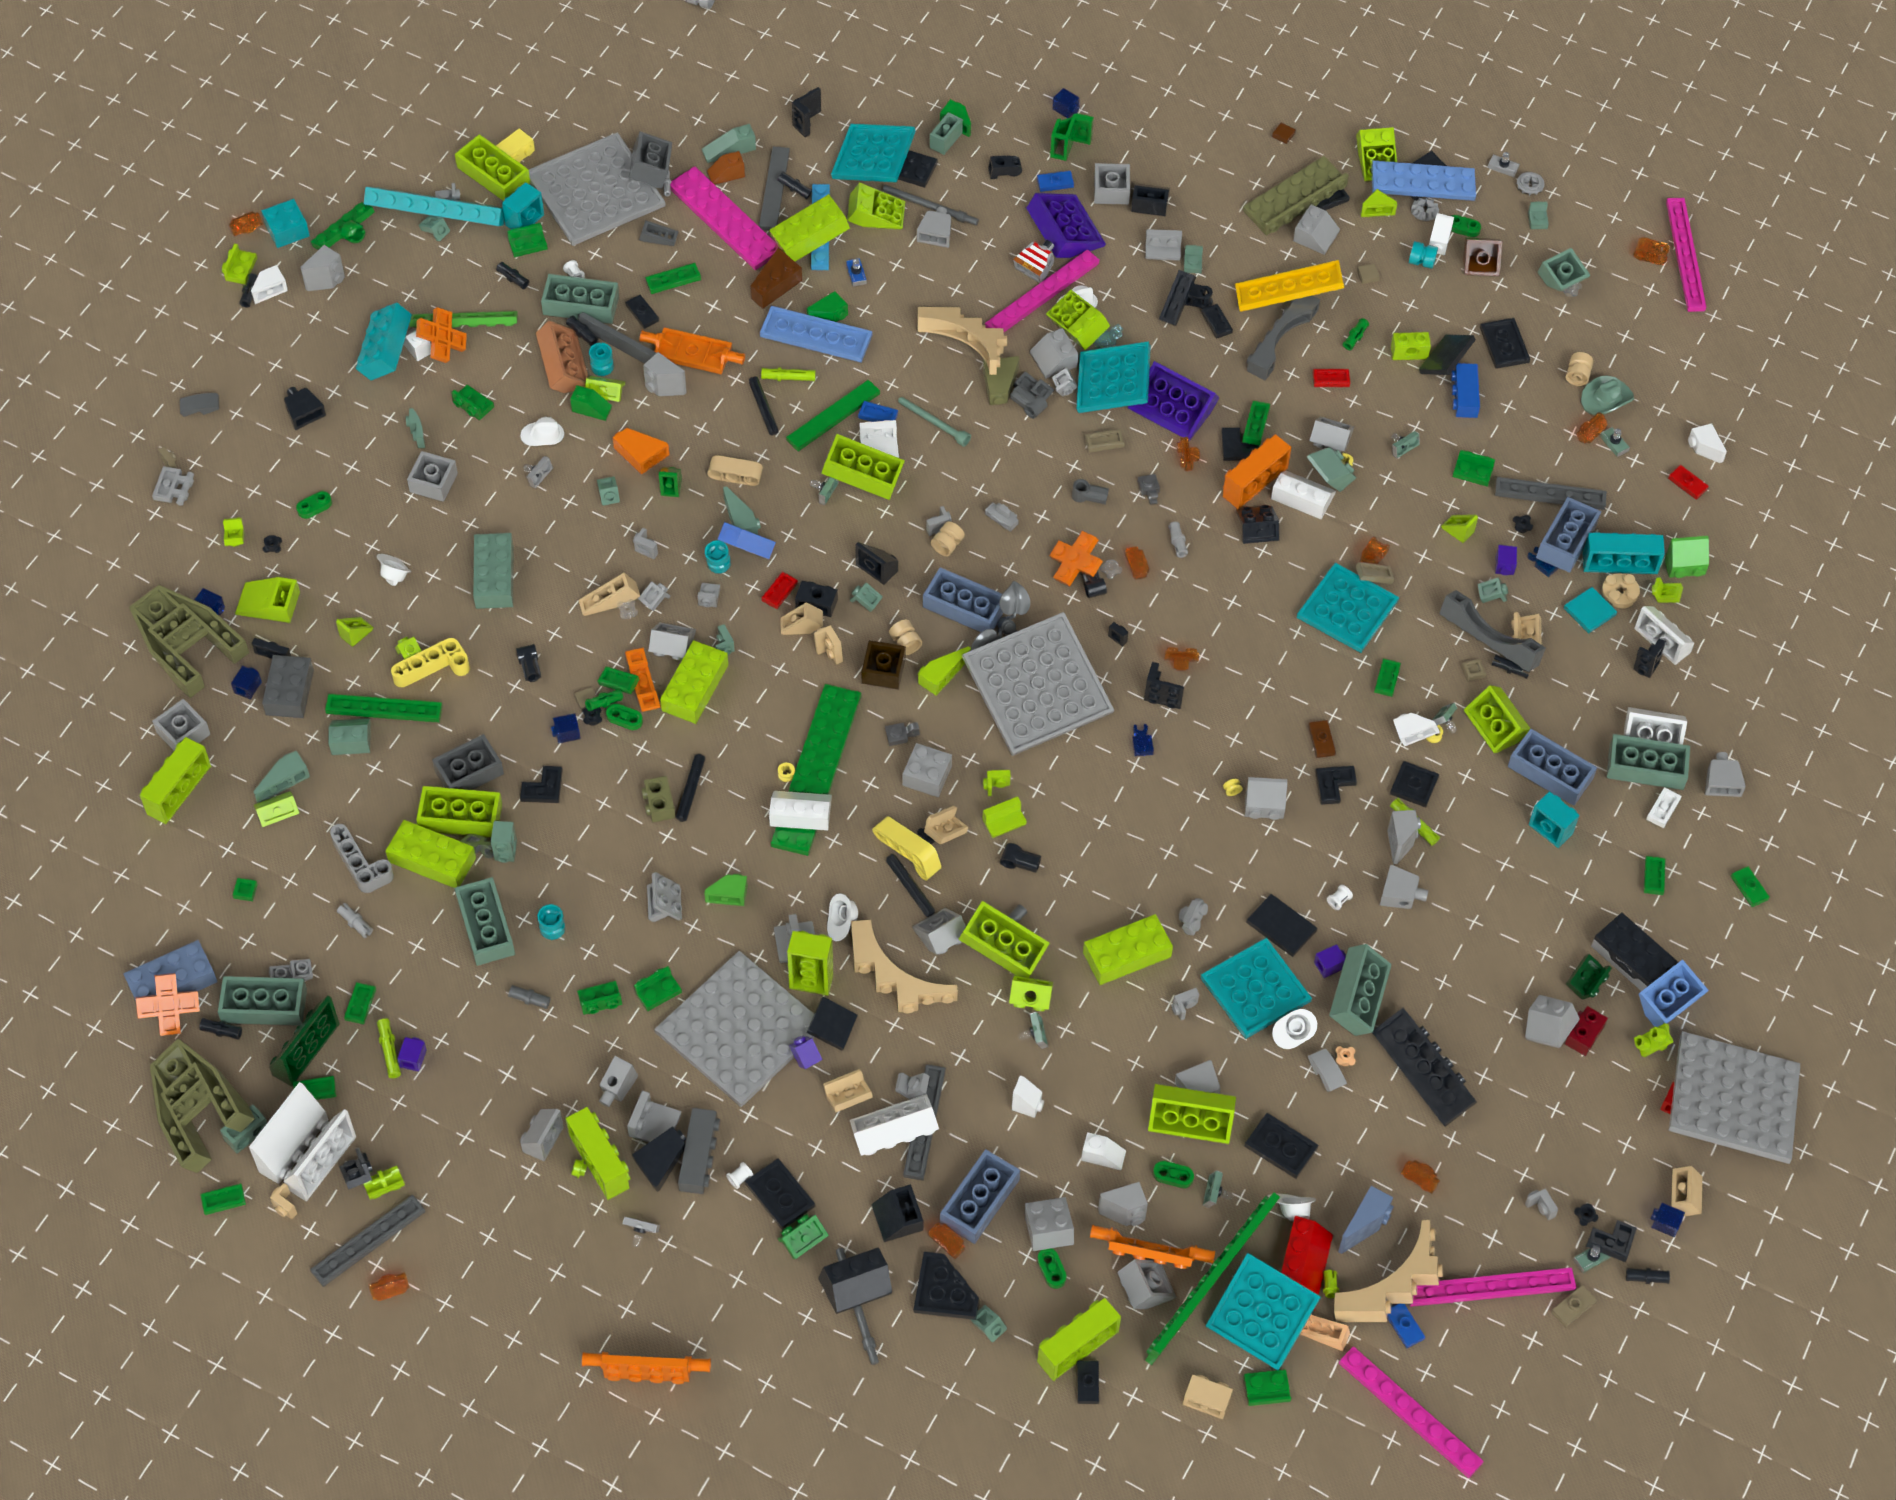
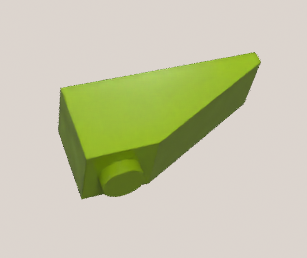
M967 646L930 661L919 670L918 684L937 696L965 665L962 656L970 652L971 648Z

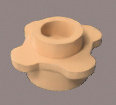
M1338 1046L1336 1048V1063L1338 1065L1352 1066L1355 1064L1354 1054L1356 1051L1353 1047L1343 1048Z

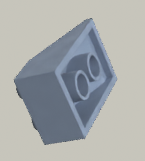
M1373 1186L1369 1188L1343 1234L1338 1250L1339 1253L1346 1252L1379 1231L1382 1224L1387 1225L1394 1208L1391 1205L1392 1196Z

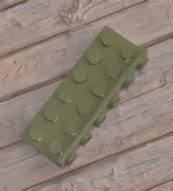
M1323 156L1244 205L1243 212L1267 236L1271 232H1276L1282 225L1290 223L1298 215H1303L1310 205L1317 206L1325 198H1330L1336 191L1344 189L1348 184L1349 175L1347 173L1342 175Z

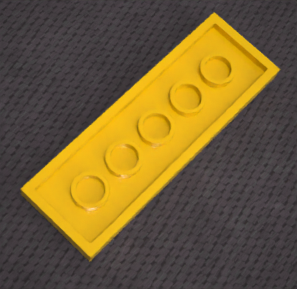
M1339 260L1235 283L1241 312L1344 288Z

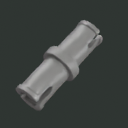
M1172 522L1168 525L1171 533V543L1175 547L1177 557L1182 558L1188 554L1185 545L1186 538L1181 532L1180 523Z
M343 903V906L341 905L337 909V913L348 922L351 928L354 927L363 938H367V935L369 936L373 932V928L362 919L359 913L356 914L347 903Z

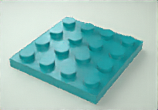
M850 124L831 173L832 179L897 182L916 132L915 127Z
M1149 341L1080 352L1076 408L1078 413L1148 403L1151 351Z
M1334 563L1300 609L1297 618L1362 653L1398 603L1399 597L1370 581L1360 580L1359 575Z
M1267 938L1206 971L1200 977L1245 1039L1277 1022L1287 1014L1298 1010L1312 1000V997Z
M1247 1253L1207 1322L1206 1327L1276 1370H1280L1321 1296L1250 1253Z

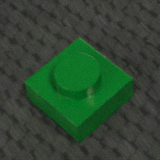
M237 878L232 894L233 898L253 902L258 886L257 881Z

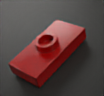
M1313 369L1314 387H1350L1349 369Z
M1682 465L1676 468L1668 477L1669 480L1696 500L1709 488L1706 483Z
M782 572L761 597L762 602L778 609L796 587L798 580Z

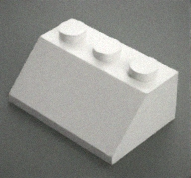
M1284 471L1280 473L1273 486L1271 499L1322 519L1336 490L1289 471Z
M1653 606L1641 608L1634 628L1651 644H1656L1659 638L1666 641L1663 655L1674 665L1691 653L1694 642L1689 636L1680 631L1676 624L1671 623L1661 611H1658Z
M1628 707L1624 736L1683 745L1687 719L1681 715Z
M774 791L771 797L769 812L770 826L828 830L832 795Z

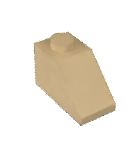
M807 602L780 618L781 634L813 633L823 627V611Z

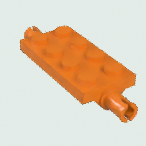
M665 327L662 333L655 334L642 330L640 334V342L654 344L656 346L654 352H659L674 364L722 374L728 361L741 365L745 361V353L731 351V342Z
M1092 1225L1090 1238L1108 1241V1250H1113V1254L1124 1256L1125 1253L1132 1254L1133 1258L1139 1260L1151 1258L1154 1259L1153 1262L1158 1264L1174 1263L1175 1267L1186 1269L1187 1266L1191 1267L1194 1260L1213 1264L1216 1252L1198 1248L1197 1245L1181 1249L1125 1237L1117 1229H1113V1227L1109 1229Z
M603 1351L602 1354L583 1352L582 1366L601 1367L604 1378L611 1381L629 1379L632 1382L650 1380L653 1383L671 1381L674 1384H683L684 1382H689L691 1371L710 1373L711 1358L700 1359L685 1356L684 1359L609 1355L608 1352Z

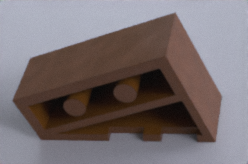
M778 247L750 285L751 299L764 309L802 282V267Z

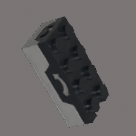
M1623 912L1595 935L1591 946L1641 991L1679 963Z

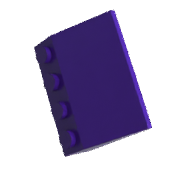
M1035 193L1026 207L1045 241L1049 240L1054 244L1052 252L1056 258H1071L1082 254L1087 249L1092 251L1106 245L1080 200L1074 194Z
M1154 361L1149 370L1148 403L1128 406V409L1190 441L1211 414L1219 397L1207 388Z

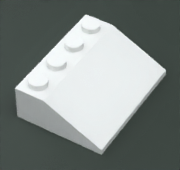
M300 1082L249 1146L259 1173L277 1184H280L286 1173L297 1163L300 1155L310 1146L311 1141L316 1138L317 1134L322 1131L325 1123L328 1122L326 1111Z
M344 1109L335 1115L330 1122L325 1123L320 1135L311 1141L309 1149L305 1154L300 1155L296 1166L289 1170L284 1177V1183L288 1185L290 1192L306 1202L356 1138L347 1110Z

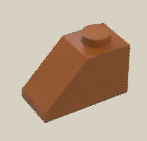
M740 151L722 155L707 170L709 179L714 185L745 177L744 162Z

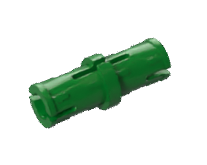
M1359 319L1356 326L1349 331V336L1343 342V347L1346 350H1352L1357 341L1362 339L1364 331L1369 327V322L1366 319Z
M620 689L609 693L602 692L596 697L586 699L585 706L589 711L600 707L606 708L612 703L622 701L623 693Z

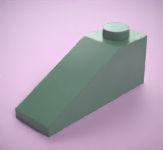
M750 124L733 128L702 148L703 155L707 163L717 161L725 154L737 151L743 154L756 150L755 134Z
M727 486L723 487L724 501L731 524L758 535V529H761L759 518H755L753 511Z
M297 751L288 753L279 759L253 791L257 803L267 800L310 777L307 766Z

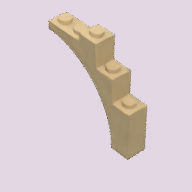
M918 307V332L946 335L968 344L984 358L989 369V375H997V367H1000V354H1003V346H1007V336H1004L1003 328H985V325H982V318H964V315L960 314V307Z
M871 920L851 921L855 973L866 974L870 971H875L876 992L891 993L896 991L898 1012L912 1013L918 1011V1004L921 1003L930 1005L935 1002L952 1003L957 1001V985L926 982L905 973L893 964L879 947L873 933Z
M1422 1220L1415 1248L1403 1265L1394 1273L1372 1286L1356 1291L1335 1293L1334 1313L1336 1322H1387V1314H1391V1304H1413V1295H1417V1285H1439V1277H1443V1264H1439L1438 1256H1435V1246H1432V1241L1436 1240L1435 1228H1431L1430 1220Z

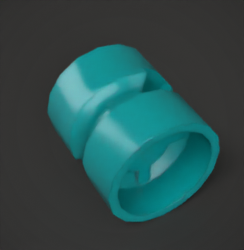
M1414 241L1409 263L1414 265L1421 263L1423 267L1433 269L1438 247L1433 245L1426 247L1424 243Z
M606 343L592 345L589 349L592 372L598 376L609 375L614 369L611 347Z
M720 540L707 544L705 547V557L708 568L714 573L726 572L731 566L728 546Z
M549 904L543 906L537 914L540 933L546 939H558L565 932L563 912L557 905Z

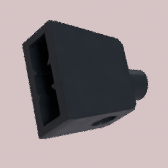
M290 387L287 390L288 396L284 398V402L295 431L326 416L323 403L308 388L298 391L296 387Z

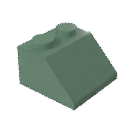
M1572 248L1542 262L1538 270V274L1545 284L1558 291H1563L1590 277L1589 272Z
M1329 447L1307 456L1323 479L1339 492L1357 478L1353 473L1355 471L1348 462L1345 463L1343 461L1345 457L1338 449L1335 451Z
M370 718L331 721L328 744L332 755L370 753Z

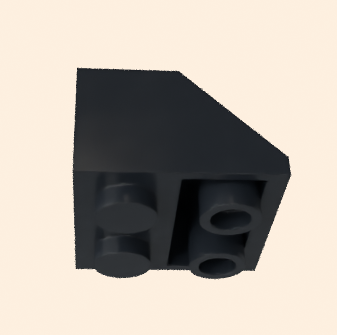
M1136 183L1131 212L1166 216L1170 188Z
M911 1184L892 1189L871 1204L884 1242L924 1230V1220Z

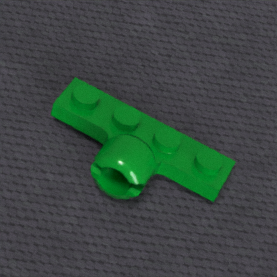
M363 202L357 204L351 211L344 214L342 218L331 224L321 234H318L311 241L312 246L318 250L323 245L330 248L340 239H345L353 244L361 242L365 237V229H363V225L360 223L375 213L373 207L365 205Z

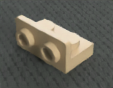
M831 625L818 629L814 633L817 654L826 652L829 659H833L836 665L843 662L841 641Z

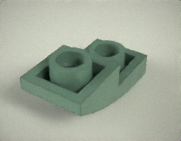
M409 408V416H406V426L410 427L413 441H417L418 448H425L421 421L415 410Z

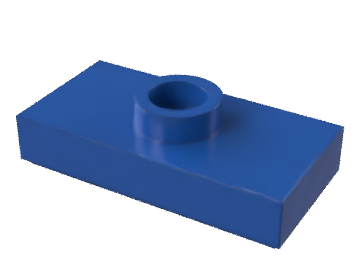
M1071 171L1037 175L1040 192L1074 188Z
M864 401L858 418L870 422L896 420L898 410Z
M1398 1304L1391 1308V1314H1387V1319L1406 1349L1425 1340V1335L1405 1304Z

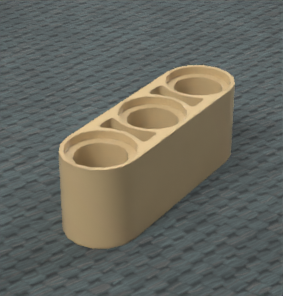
M716 455L711 459L707 474L715 480L756 486L759 484L763 466L754 461Z

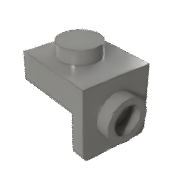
M1067 368L1052 377L1056 385L1055 390L1061 396L1071 394L1078 387Z

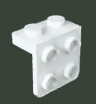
M896 420L860 423V442L899 458Z

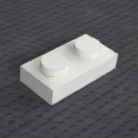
M1664 787L1646 820L1664 828L1682 796Z

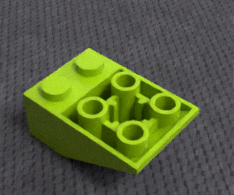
M1394 127L1359 130L1356 134L1357 149L1364 181H1372L1371 165L1373 161L1397 162Z
M859 182L850 193L847 221L862 227L902 229L905 201Z
M1070 290L1046 313L1060 329L1063 328L1065 333L1084 350L1110 327L1104 315L1073 290Z
M275 577L245 582L235 615L290 623L300 594L297 580Z

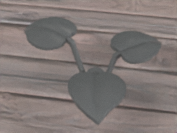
M1012 581L1000 597V609L1003 613L1011 616L999 619V635L997 636L996 631L993 629L982 631L975 638L970 651L1001 639L1002 633L1010 635L1017 632L1016 624L1011 619L1015 618L1016 614H1026L1031 603L1027 591L1018 582Z

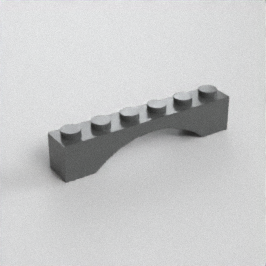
M1312 295L1292 300L1290 307L1284 309L1282 317L1275 321L1273 329L1266 333L1264 341L1259 342L1255 353L1249 355L1246 362L1248 364L1247 372L1266 381L1275 368V347L1278 341L1292 328L1312 320L1319 310V298Z
M1455 590L1445 596L1439 614L1448 621L1453 622L1463 631H1467L1477 640L1484 642L1491 649L1505 656L1506 659L1519 665L1523 670L1529 672L1540 665L1546 647L1532 638H1512L1496 631L1480 616L1472 600L1459 591Z

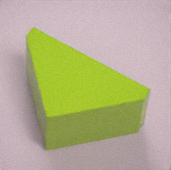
M1376 189L1362 204L1360 215L1361 217L1395 215L1397 201Z
M1452 515L1441 527L1457 540L1464 543L1475 532L1478 516Z
M362 617L343 618L336 621L339 636L352 647L374 628Z

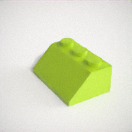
M1488 686L1464 709V712L1494 753L1519 743L1531 729L1501 687Z

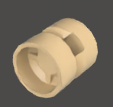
M1583 352L1571 355L1566 380L1575 386L1586 385L1593 366V358Z
M947 521L941 527L940 532L931 540V546L940 555L950 556L956 546L963 540L965 536L964 531L957 524Z
M905 619L895 623L890 628L889 634L896 645L906 646V655H910L922 646V640L918 633L914 632L915 628L911 622Z

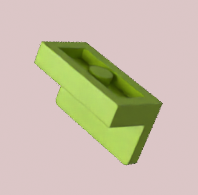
M590 376L586 378L585 387L595 390L605 400L620 402L622 387L625 386V381Z
M291 791L254 804L262 827L299 814Z
M1018 796L983 810L982 820L992 838L1027 824L1021 812V801Z

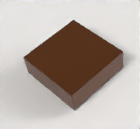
M1281 122L1273 132L1272 137L1287 144L1295 135L1296 129Z

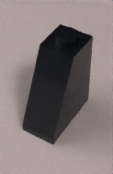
M673 1126L632 1154L634 1161L656 1192L661 1190L685 1149V1136L680 1129L676 1131Z

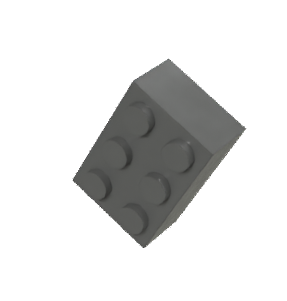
M640 131L633 146L629 178L662 189L669 171L672 142Z
M273 655L262 702L266 715L304 718L314 673L311 658Z
M484 734L432 759L435 773L445 788L473 790L504 775L502 762Z

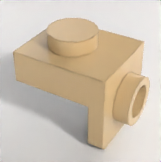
M283 1183L272 1192L270 1199L279 1215L282 1217L287 1216L292 1220L297 1215L295 1206L285 1199L290 1194L288 1185Z

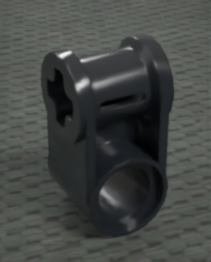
M1193 284L1185 306L1201 309L1212 306V288Z

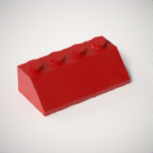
M1295 1216L1281 1273L1319 1295L1333 1234L1316 1221Z

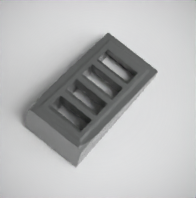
M645 220L639 240L674 246L679 231Z

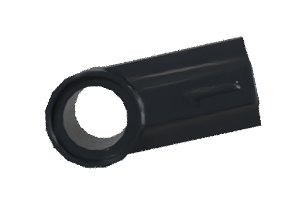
M1098 570L1094 577L1080 572L1088 598L1107 594L1106 583L1103 578H1100Z
M535 644L516 648L525 681H537L541 678V672L537 661L538 656Z
M1007 843L1001 856L1000 864L1009 869L1018 867L1036 873L1040 865L1041 856L1024 851L1017 844Z

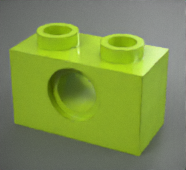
M1429 332L1393 333L1391 342L1392 360H1422L1429 357L1431 348Z
M1014 975L1009 1003L1017 1008L1028 1006L1033 1007L1036 1011L1049 1010L1054 982ZM1033 991L1036 993V997L1029 998L1026 992Z

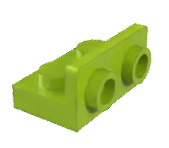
M234 243L232 249L228 252L226 263L224 262L222 265V273H224L225 280L246 285L248 275L251 274L257 260V254L242 251L239 249V245Z

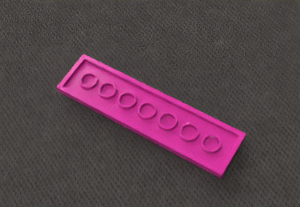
M695 166L671 181V191L755 271L765 265L778 249L777 243Z

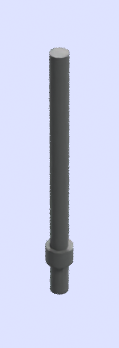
M888 185L883 187L884 192L935 211L938 207H944L947 210L946 214L957 218L958 221L978 225L979 219L967 215L964 211L960 210L958 212Z
M838 1248L836 1250L838 1261L847 1259L844 1249ZM860 1305L853 1309L863 1337V1348L868 1353L871 1365L879 1363L875 1350L876 1343L870 1335L865 1315Z

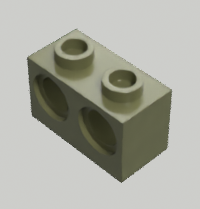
M667 776L644 780L645 788H641L643 799L648 800L645 808L647 816L651 815L652 823L675 818Z

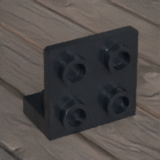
M819 87L810 90L807 94L792 102V126L804 137L810 135V118L821 112V89Z
M1261 505L1255 508L1246 506L1236 510L1242 524L1243 544L1279 541V519L1272 506Z
M1152 662L1146 680L1144 700L1152 704L1165 705L1172 709H1181L1184 686L1161 681L1162 672L1159 671V663Z

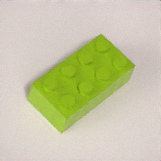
M480 134L455 153L457 168L503 201L525 182L530 184L529 169Z
M828 194L769 231L779 248L792 260L797 261L847 231L850 227L845 215Z
M836 434L821 474L890 500L905 460Z
M693 640L660 699L661 710L696 724L728 667V653Z
M187 737L176 745L175 751L170 757L165 759L160 770L154 773L149 784L141 790L140 798L147 815L164 824L168 823L211 767L205 746Z
M423 786L416 819L417 824L437 833L476 834L482 837H492L494 821H500L502 810L500 792Z
M403 820L386 849L387 859L391 864L453 888L461 886L476 859L473 846Z
M984 901L980 903L958 939L1014 975L1027 978L1030 977L1050 942Z
M1154 914L1085 941L1083 954L1099 985L1171 958L1173 945L1157 915Z
M792 931L787 951L789 989L829 996L834 975L832 938L823 934H809L806 931Z
M1155 1084L1148 1131L1229 1144L1236 1096Z
M585 1107L565 1118L569 1137L607 1200L630 1189L628 1181L631 1179L628 1174V1166L624 1160H619V1152L614 1144L610 1145L608 1133L604 1128H600L596 1113H591L588 1107Z
M1106 1298L1100 1302L1099 1300L1093 1302L1089 1306V1310L1085 1313L1080 1312L1072 1319L1073 1322L1067 1326H1061L1053 1337H1047L1039 1344L1037 1362L1053 1381L1076 1365L1077 1361L1084 1359L1119 1332L1121 1316Z

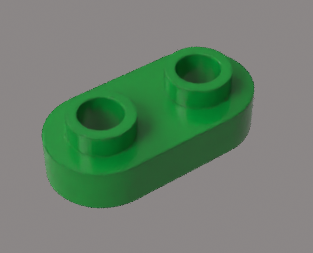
M1451 215L1454 217L1451 232L1468 237H1477L1480 234L1481 224L1477 220L1459 215Z
M320 491L301 500L296 506L299 517L308 519L329 509L332 505L331 496L325 491Z
M612 704L606 710L607 720L615 725L629 730H637L643 724L642 714L637 710L620 704Z
M1160 1161L1155 1164L1153 1169L1155 1180L1163 1184L1188 1188L1194 1180V1173L1187 1166ZM1160 1172H1166L1167 1175L1162 1176ZM1180 1177H1185L1187 1180L1182 1181Z
M1052 1248L1041 1250L1037 1261L1047 1285L1053 1289L1063 1287L1066 1283L1067 1275L1058 1253ZM1049 1258L1051 1262L1046 1263L1044 1260ZM1058 1277L1060 1280L1053 1281L1052 1278Z

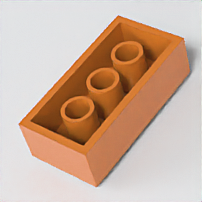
M1276 434L1271 438H1267L1262 446L1258 449L1255 448L1251 452L1250 456L1242 459L1233 470L1227 471L1222 497L1237 509H1240L1275 480L1280 473L1288 469L1292 447Z

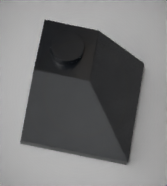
M860 542L855 544L856 566L881 584L885 585L898 572V560L894 555Z

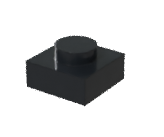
M1113 622L1109 626L1108 637L1123 647L1128 641V631L1122 625Z

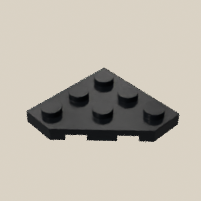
M924 1252L913 1309L914 1313L976 1320L980 1301L977 1294L969 1287L966 1280L954 1268L945 1254Z

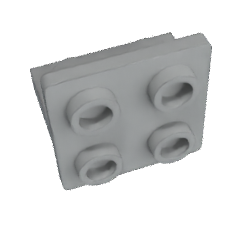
M1147 229L1145 258L1180 260L1182 231Z
M657 872L652 873V883L647 885L648 919L656 922L670 916L676 920H681L680 885Z
M793 914L789 915V923L774 927L780 963L788 962L787 951L792 931H806L809 934L815 935L812 921L798 923L797 915Z

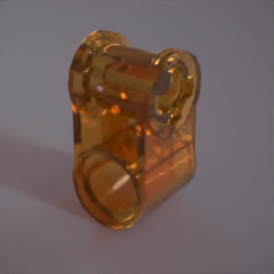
M1642 237L1638 240L1633 255L1640 261L1663 265L1667 262L1669 245Z
M1373 536L1362 551L1359 562L1378 564L1388 553L1390 545L1381 543Z

